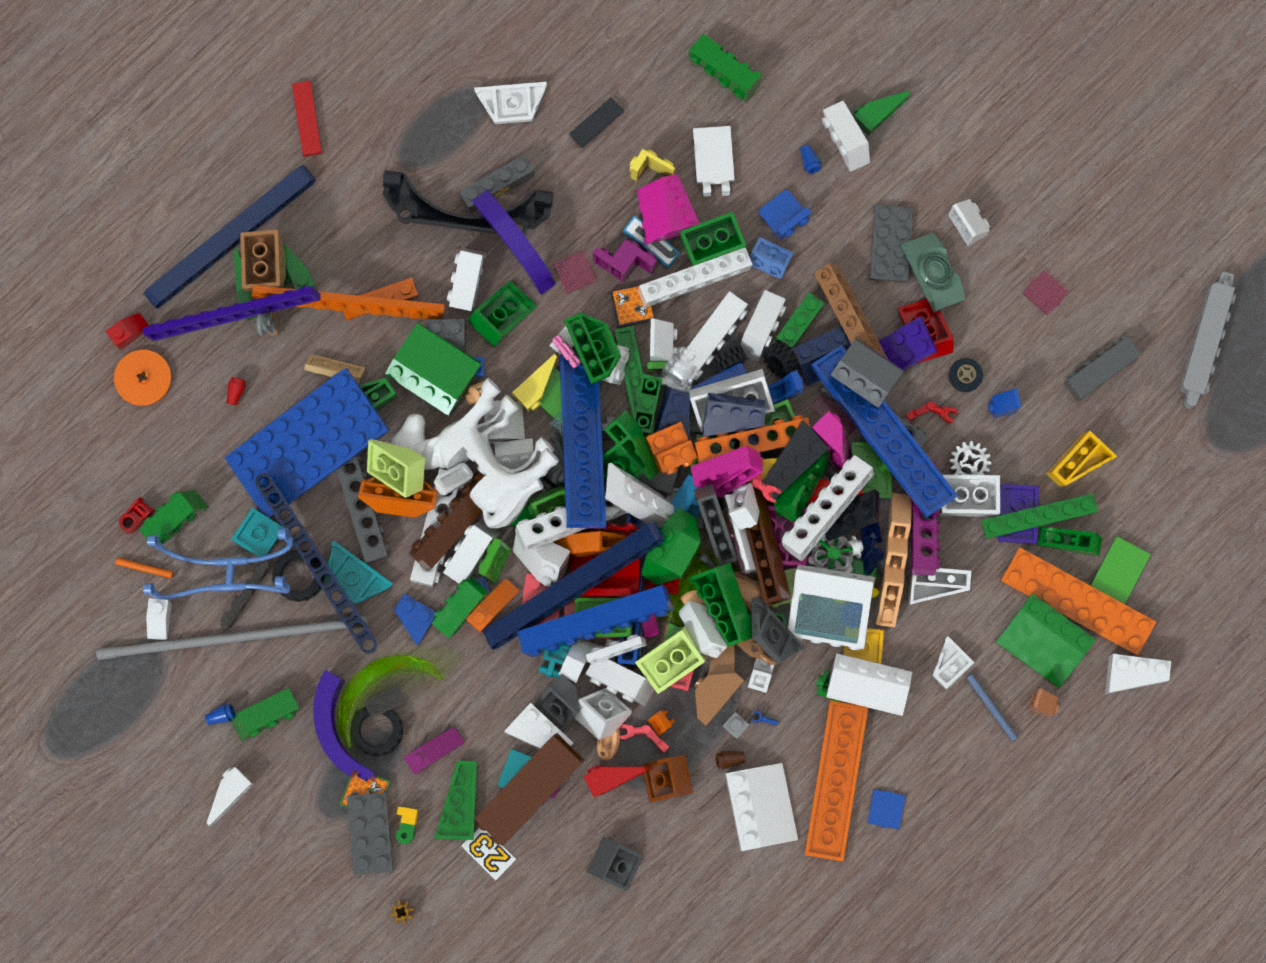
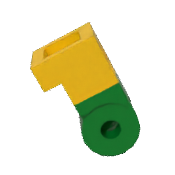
M398 807L397 815H402L400 829L396 832V839L399 843L408 844L412 842L419 810Z

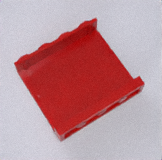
M608 523L605 528H588L574 534L602 531L628 537L640 528L632 523H625L624 527H619V524ZM597 556L570 558V573ZM641 557L578 598H623L639 593Z

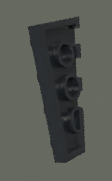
M802 420L762 482L765 485L779 488L782 493L829 449L828 446ZM774 492L772 498L776 499L780 494Z

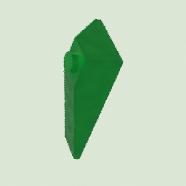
M826 451L782 492L781 496L775 499L776 515L796 522L802 515L830 462L829 451Z

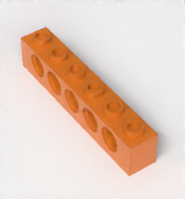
M799 415L791 417L792 421L784 423V419L773 421L772 426L766 427L764 423V426L756 427L750 431L744 429L735 431L736 434L728 435V432L716 434L717 438L709 439V436L697 438L698 442L694 443V448L698 457V464L734 451L729 446L731 439L738 440L739 447L737 449L748 446L758 452L785 447L790 439L786 434V428L792 426L796 431L802 420L810 427L809 419ZM769 430H773L777 435L774 441H770L767 438ZM751 434L758 438L756 445H751L748 442V437ZM712 443L719 444L720 452L718 454L711 452L710 446Z

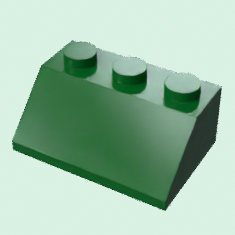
M733 211L684 229L679 233L685 253L693 266L747 247Z

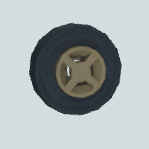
M969 358L955 361L950 367L948 374L951 385L961 392H971L977 389L983 379L981 366L975 360Z

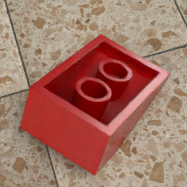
M928 299L897 308L903 326L918 317L923 318L938 352L919 363L953 353L954 338L940 310L933 312Z
M600 764L588 769V774L583 777L593 797H597L653 768L651 765H608L603 767Z

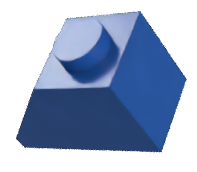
M1017 388L992 396L989 400L990 402H988V410L990 414L993 413V418L1016 414L1021 408Z

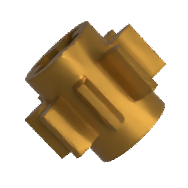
M398 900L397 907L391 906L394 909V913L390 914V916L396 917L395 923L402 920L403 924H406L407 918L413 919L410 912L414 908L409 909L407 907L408 901L402 905L401 901ZM403 907L406 908L404 911L407 913L406 916L399 917L397 910Z

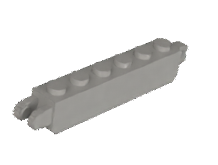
M1223 271L1218 281L1207 290L1179 387L1181 392L1185 393L1183 405L1187 409H1192L1197 405L1198 399L1204 393L1207 394L1210 388L1208 380L1215 370V365H1213L1214 359L1218 358L1220 353L1219 341H1222L1225 336L1224 324L1228 323L1231 312L1228 310L1236 298V294H1233L1235 288L1232 287L1234 275Z

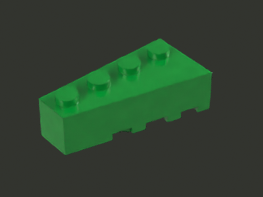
M731 563L688 578L690 583H694L698 590L696 593L699 598H703L708 607L706 609L707 612L716 620V627L728 647L752 639V623Z

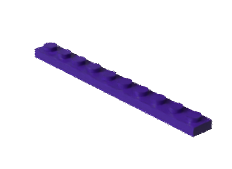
M303 286L298 290H287L282 294H271L266 298L251 299L250 302L235 303L233 306L219 307L213 311H202L197 315H186L181 319H170L161 324L154 323L143 328V335L152 341L254 317L262 313H271L320 301L321 296L320 292L313 287Z

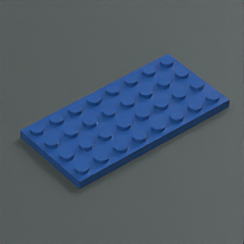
M344 368L224 458L261 513L271 519L275 515L255 485V479L259 474H269L290 505L368 447V440H378L390 430L348 368ZM264 478L260 481L259 485L265 488L269 485L270 481ZM277 494L270 497L272 504H276L280 500V496Z

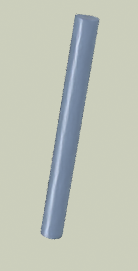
M973 674L967 677L969 683L1011 741H1014L1018 738L1017 734Z

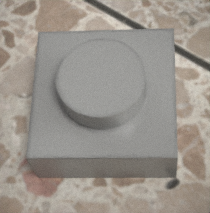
M734 712L722 727L737 739L749 724Z

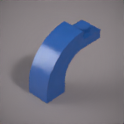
M798 371L790 372L783 379L768 385L773 405L787 399L790 400L803 393V380L799 376Z

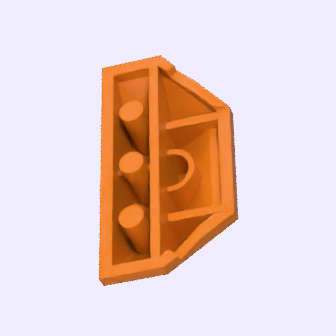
M375 477L362 480L358 493V498L377 513L413 518L434 509L438 496V491L433 489L426 481H423V490L405 498Z

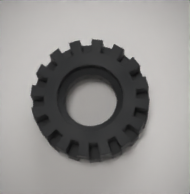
M777 341L764 351V362L768 363L766 366L771 368V372H775L777 377L783 378L799 367V359H796L797 355L793 354L794 350H790L789 345H785L784 342L780 343V341Z
M736 345L715 356L711 363L717 374L740 362H746L748 357L742 346Z

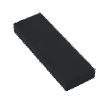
M610 97L571 131L569 135L583 148L618 118L624 110Z

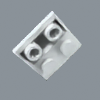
M532 438L494 443L496 459L502 466L511 470L523 466L534 452Z

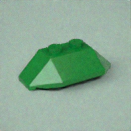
M581 312L565 319L564 323L591 384L609 377L621 358V354L607 323Z
M680 508L671 515L661 528L665 541L649 551L645 558L641 576L658 586L682 578L701 544L696 517Z

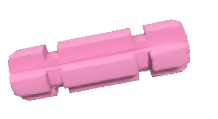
M557 335L553 338V344L556 348H559L558 350L569 361L570 365L573 368L578 367L581 364V359L575 355V352L567 342H564L562 336Z

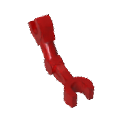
M928 402L921 408L906 413L903 417L911 422L918 416L930 411L939 414L945 422L953 423L954 419L950 418L948 413L956 414L958 410L946 406L942 408L934 402Z

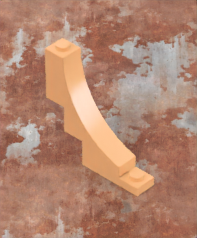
M892 493L886 555L879 608L876 617V625L895 627L904 587V569L908 554L912 502L910 496L906 494Z

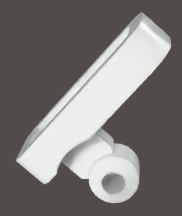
M460 463L436 477L434 480L436 490L440 495H447L468 483L472 479L473 473L465 463Z

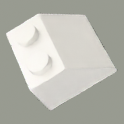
M970 199L954 204L948 215L967 246L984 238L990 231L989 223L985 218L982 219L976 203H972Z
M651 319L650 361H665L666 364H673V359H677V347H673V340H677V329H673L674 323Z
M501 400L493 401L491 411L484 414L485 422L490 421L496 416L501 407ZM515 402L519 409L511 415V424L507 428L492 433L488 437L490 443L525 439L523 407L519 402Z
M604 688L579 699L580 711L575 716V719L598 740L612 735L631 715L632 711L615 695Z

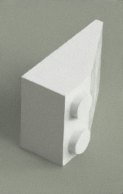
M517 535L515 536L513 552L537 581L550 587L562 579L567 568L570 555L569 550L550 542L524 552Z

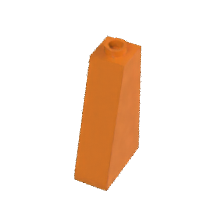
M596 531L572 534L553 541V543L569 550V558L591 557L600 555L625 539L626 535Z

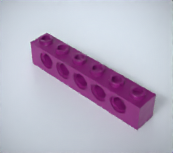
M913 500L911 502V575L934 576L936 569L940 568V557H937V551L940 550V540H937V533L940 531V522H937V516H939L940 509L928 517L930 520L922 519L923 513ZM921 534H928L930 538H924ZM926 551V552H928L930 555H929V556H925V555H923L921 552Z

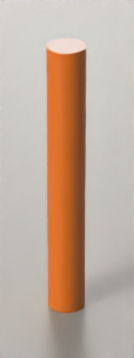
M118 557L115 565L172 579L174 573L170 570Z

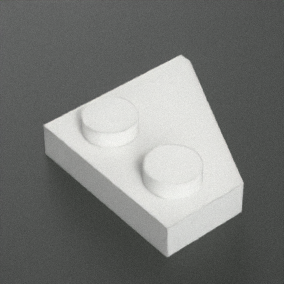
M948 636L939 656L933 677L947 690L974 665V661Z

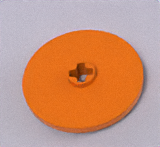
M142 349L128 353L119 361L114 372V384L118 394L125 401L136 406H149L160 401L167 394L172 380L171 370L166 360L151 350ZM145 373L147 380L140 382L139 375L143 376Z

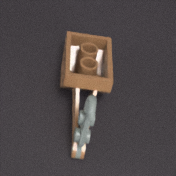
M279 230L240 233L242 289L244 291H252L253 285L283 288L286 278V255L281 232ZM278 311L272 312V317L271 313L257 315L256 324L260 336L264 335L263 330L269 336L280 334Z

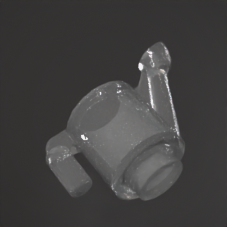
M678 347L663 368L662 373L656 375V377H661V384L684 387L687 384L690 386L698 375L695 372L697 367L681 357V355L691 361L696 355L685 347Z

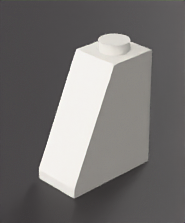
M689 600L679 611V615L699 652L717 658L727 648L726 642L716 627L717 622L707 612V606Z

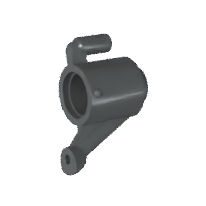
M558 432L552 434L550 441L553 444V453L559 462L550 468L546 476L539 478L546 491L553 489V486L545 480L546 478L556 486L564 485L563 447L560 443L561 436Z

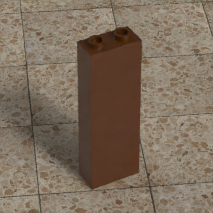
M558 733L554 734L476 816L475 820L478 827L483 831H487L494 843L504 846L575 772L585 759Z

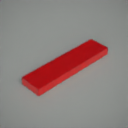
M311 81L292 83L303 157L322 154Z

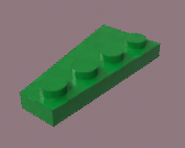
M457 761L434 839L474 840L477 761Z

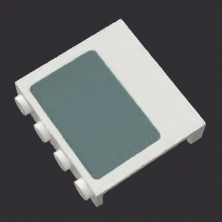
M799 564L795 574L788 629L798 640L808 639L817 644L826 642L834 647H840L841 645L849 646L852 650L864 649L875 577Z

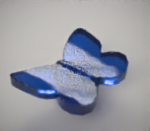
M866 535L861 541L863 544L861 558L864 561L865 574L870 575L876 568L877 561L884 558V551L875 548L874 539Z

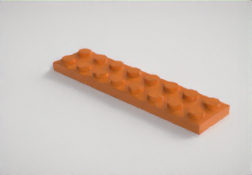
M1021 547L1018 548L1001 579L1002 582L1028 596L1033 593L1062 615L1137 656L1157 623L1153 619Z
M829 701L804 855L840 862L844 861L868 707Z

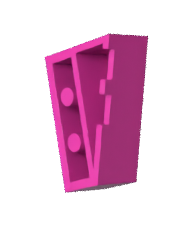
M748 446L691 466L694 486L701 488L713 484L716 496L720 499L763 472L760 452Z

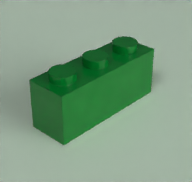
M809 292L780 331L775 342L780 341V343L784 342L785 345L788 344L790 350L794 348L823 309L824 302Z
M473 578L463 579L457 586L458 591L456 594L452 593L446 599L445 603L447 605L443 609L440 608L434 614L435 620L431 624L448 639L458 632L467 621L466 618L489 594Z

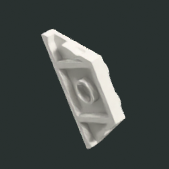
M535 82L477 87L474 89L494 124L533 121L547 83Z

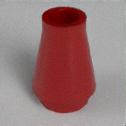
M231 377V380L228 381L226 403L237 406L247 387L245 380Z

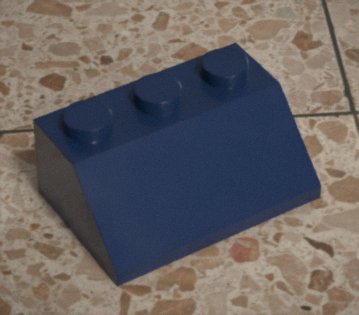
M842 326L792 348L794 350L793 354L797 355L796 359H799L798 369L806 386L821 381L811 369V364L840 345L846 351L851 346V342Z

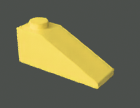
M555 354L512 392L513 397L527 412L535 411L542 404L540 401L544 397L557 363V356Z

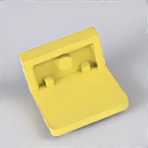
M642 149L638 157L634 156L630 163V178L637 181L646 166L664 176L675 174V167H673L674 164L669 160L658 158L657 154L653 151Z

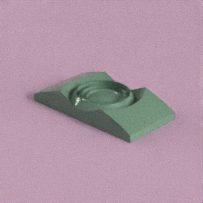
M933 233L901 245L933 312L966 300L960 276L952 269L948 261L946 248Z

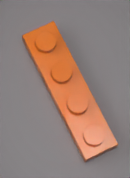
M412 278L359 295L397 300H410L419 297ZM343 311L347 321L369 314Z

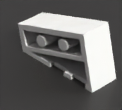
M464 248L460 250V253H456L454 264H457L456 272L453 271L451 276V283H454L453 289L449 290L447 301L450 302L449 307L468 311L474 310L480 275L483 272V260L487 255L486 252Z
M767 290L764 291L740 344L747 357L759 361L765 346H769L772 340L770 334L775 332L779 325L777 319L778 317L782 318L786 307L783 306L785 298Z
M483 520L473 526L470 525L464 533L466 537L463 542L459 541L454 549L456 551L453 558L449 557L444 565L446 569L443 573L458 583L463 579H470L487 552L490 542H493L494 538H498L501 532L495 528L487 527Z
M1112 654L1108 659L1105 694L1167 682L1170 679L1171 661Z
M531 703L504 731L506 734L539 749L556 733L571 747L574 745L565 734Z

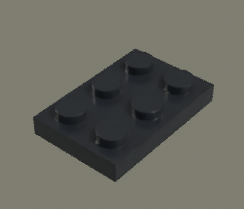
M874 489L856 496L825 533V538L831 541L879 522L880 493Z

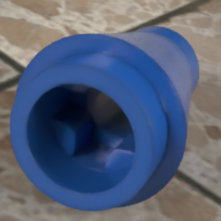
M805 145L801 147L800 152L804 170L808 174L820 171L822 162L811 149V146Z
M224 703L212 712L205 714V719L208 725L231 722L236 714L232 704Z

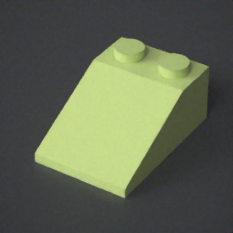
M374 439L368 440L367 473L405 498L423 490L425 457L409 448Z
M683 626L635 663L659 694L703 664L708 656L699 652L686 626Z

